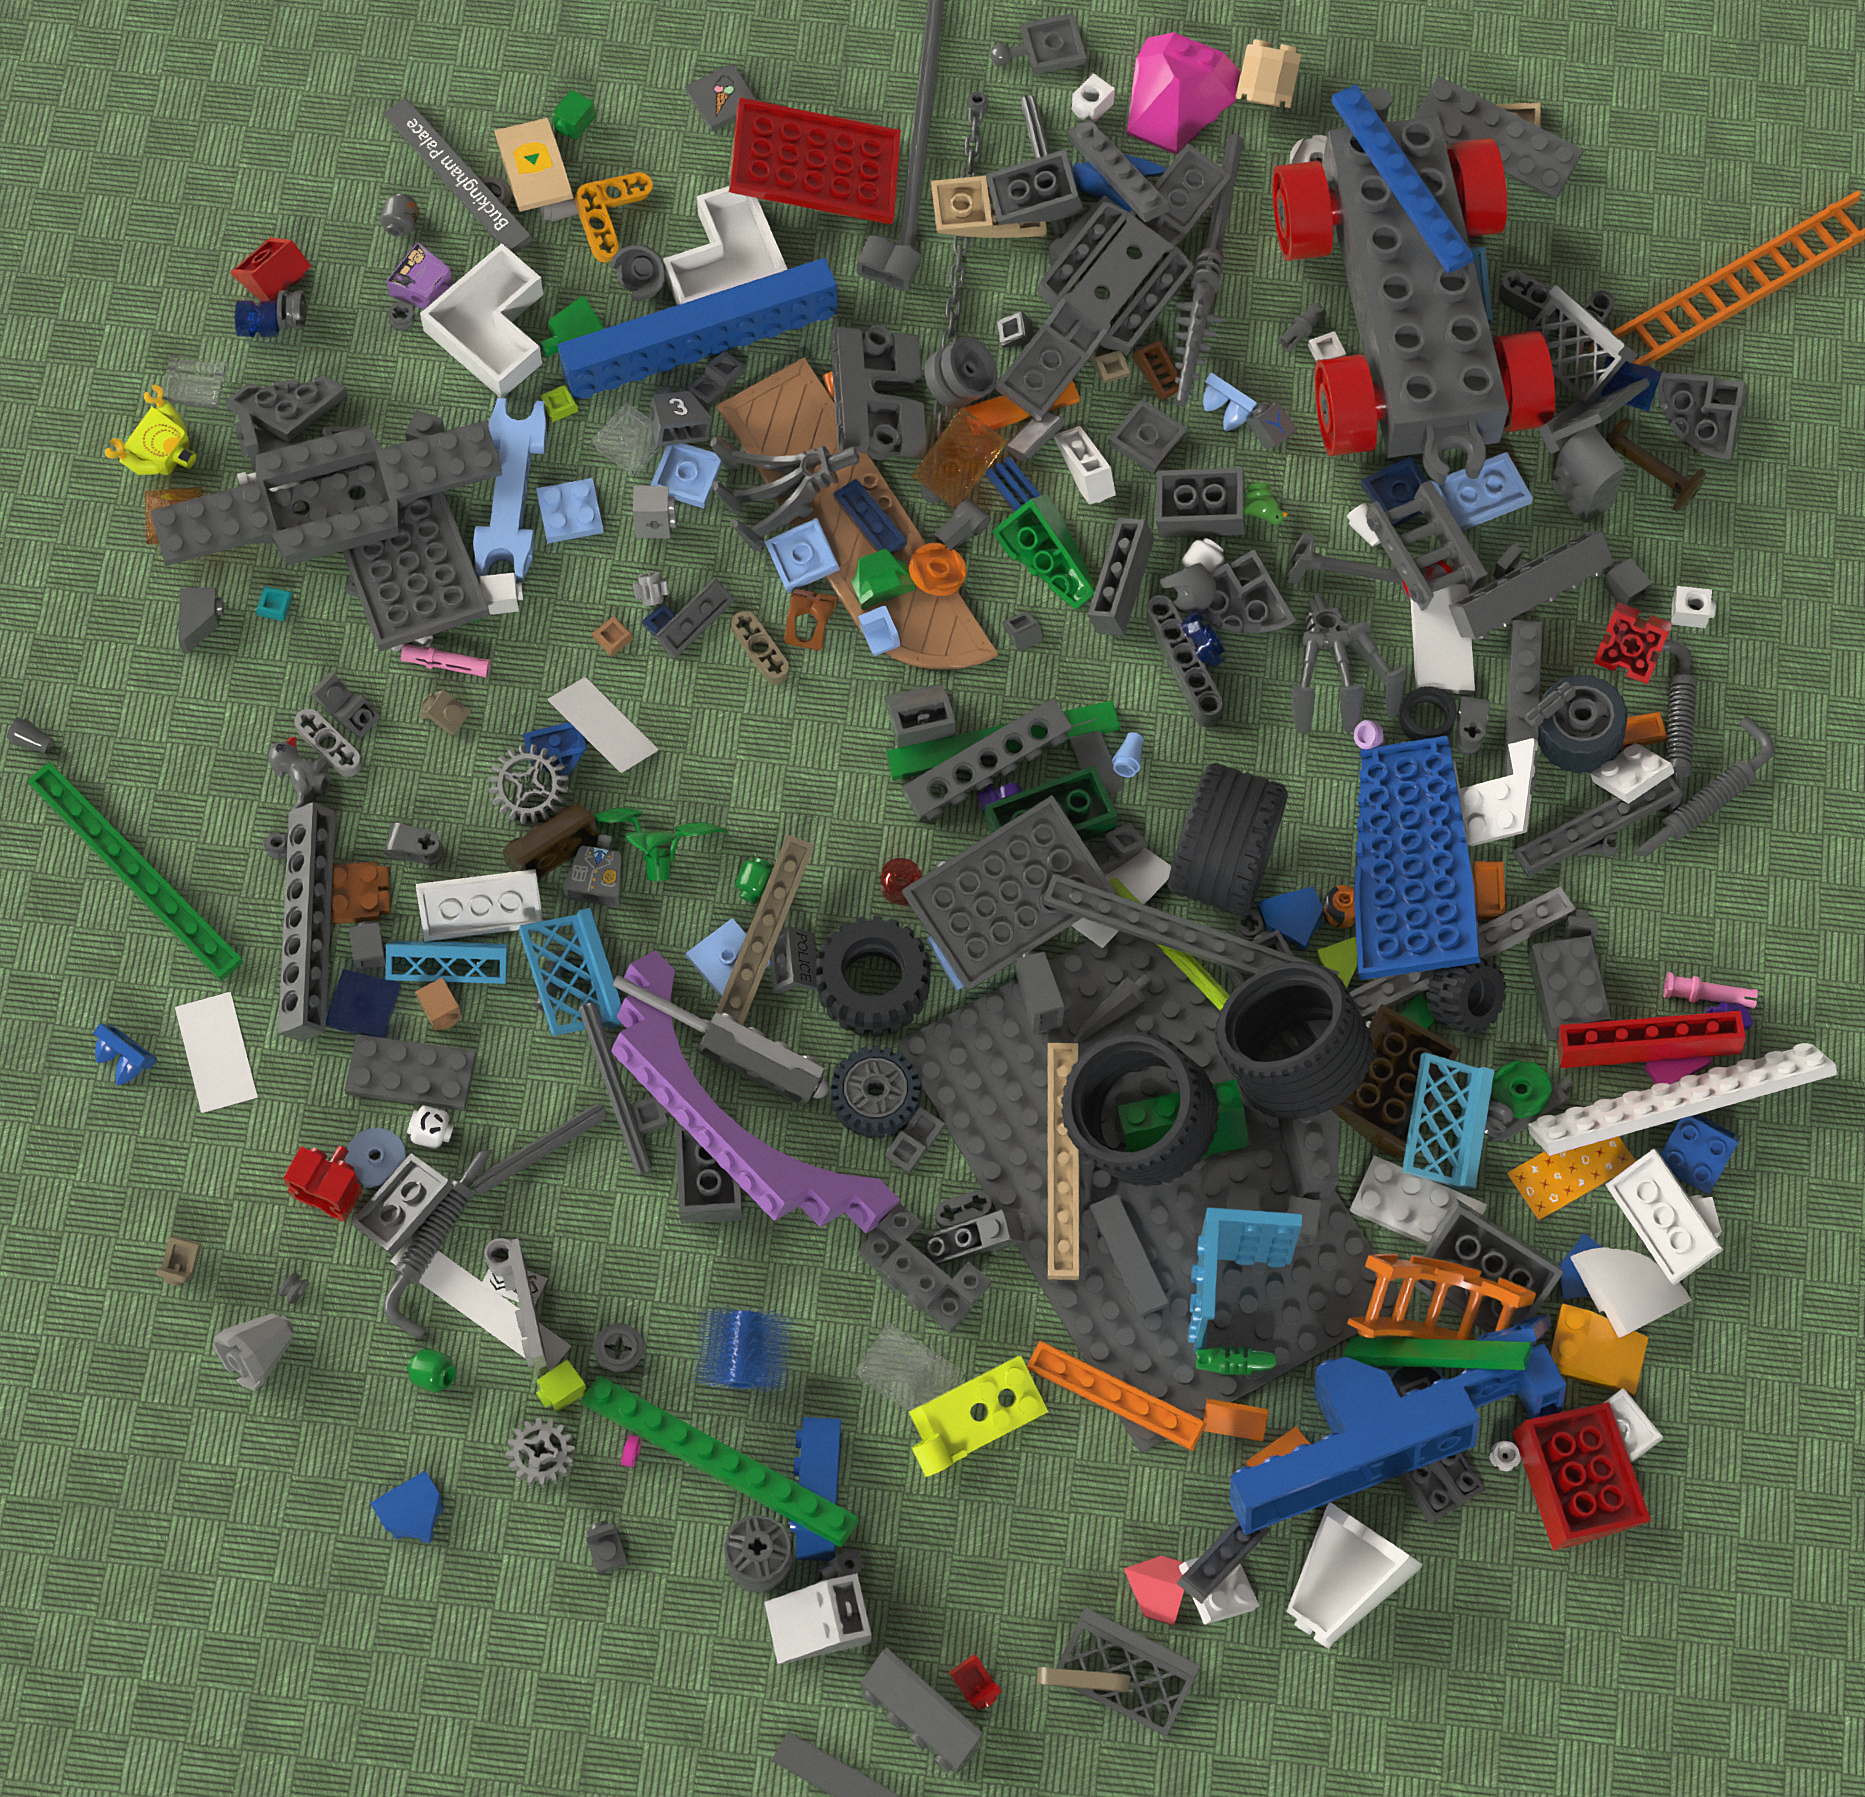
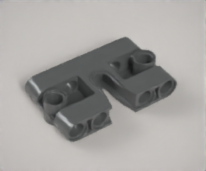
M873 325L867 331H861L858 328L835 326L831 334V359L839 451L855 446L857 453L868 454L875 460H884L888 456L924 458L927 446L924 403L876 392L905 391L915 388L916 379H921L922 377L918 336L907 333H890L881 325Z

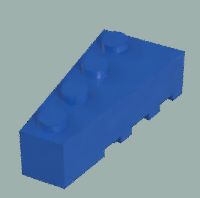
M803 1417L802 1429H796V1448H801V1457L794 1458V1476H799V1485L836 1505L838 1503L841 1419ZM790 1520V1533H796L797 1560L830 1561L835 1557L834 1543Z

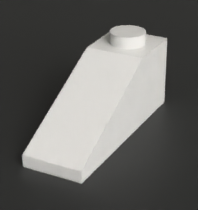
M1081 426L1054 435L1071 475L1089 505L1102 502L1116 495L1111 467Z

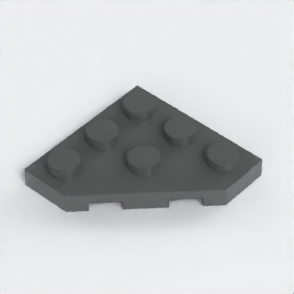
M324 376L314 377V382L298 384L296 379L274 382L272 387L258 388L257 384L245 385L226 400L227 409L236 414V410L248 408L252 423L289 443L348 395L346 387Z

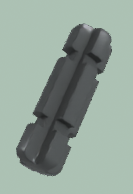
M1564 682L1557 688V692L1553 691L1537 704V708H1532L1526 713V722L1531 727L1537 728L1544 722V718L1548 719L1564 706V702L1570 701L1575 696V688L1570 683Z

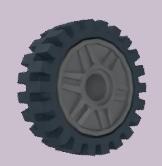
M873 1046V1049L870 1050L867 1047H863L858 1053L853 1051L849 1054L848 1059L844 1058L840 1062V1066L834 1072L831 1082L832 1106L839 1121H842L848 1130L850 1128L853 1129L854 1134L860 1136L863 1133L865 1138H872L873 1135H878V1139L885 1138V1134L888 1133L890 1136L895 1135L898 1129L903 1130L906 1128L907 1123L919 1108L921 1087L918 1073L912 1067V1063L908 1058L905 1060L903 1054L898 1051L893 1053L892 1048L885 1047V1050H881L880 1046ZM872 1088H879L883 1093L880 1096H872L868 1091Z

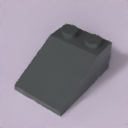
M1066 149L986 174L999 224L1055 221L1084 212L1074 170Z

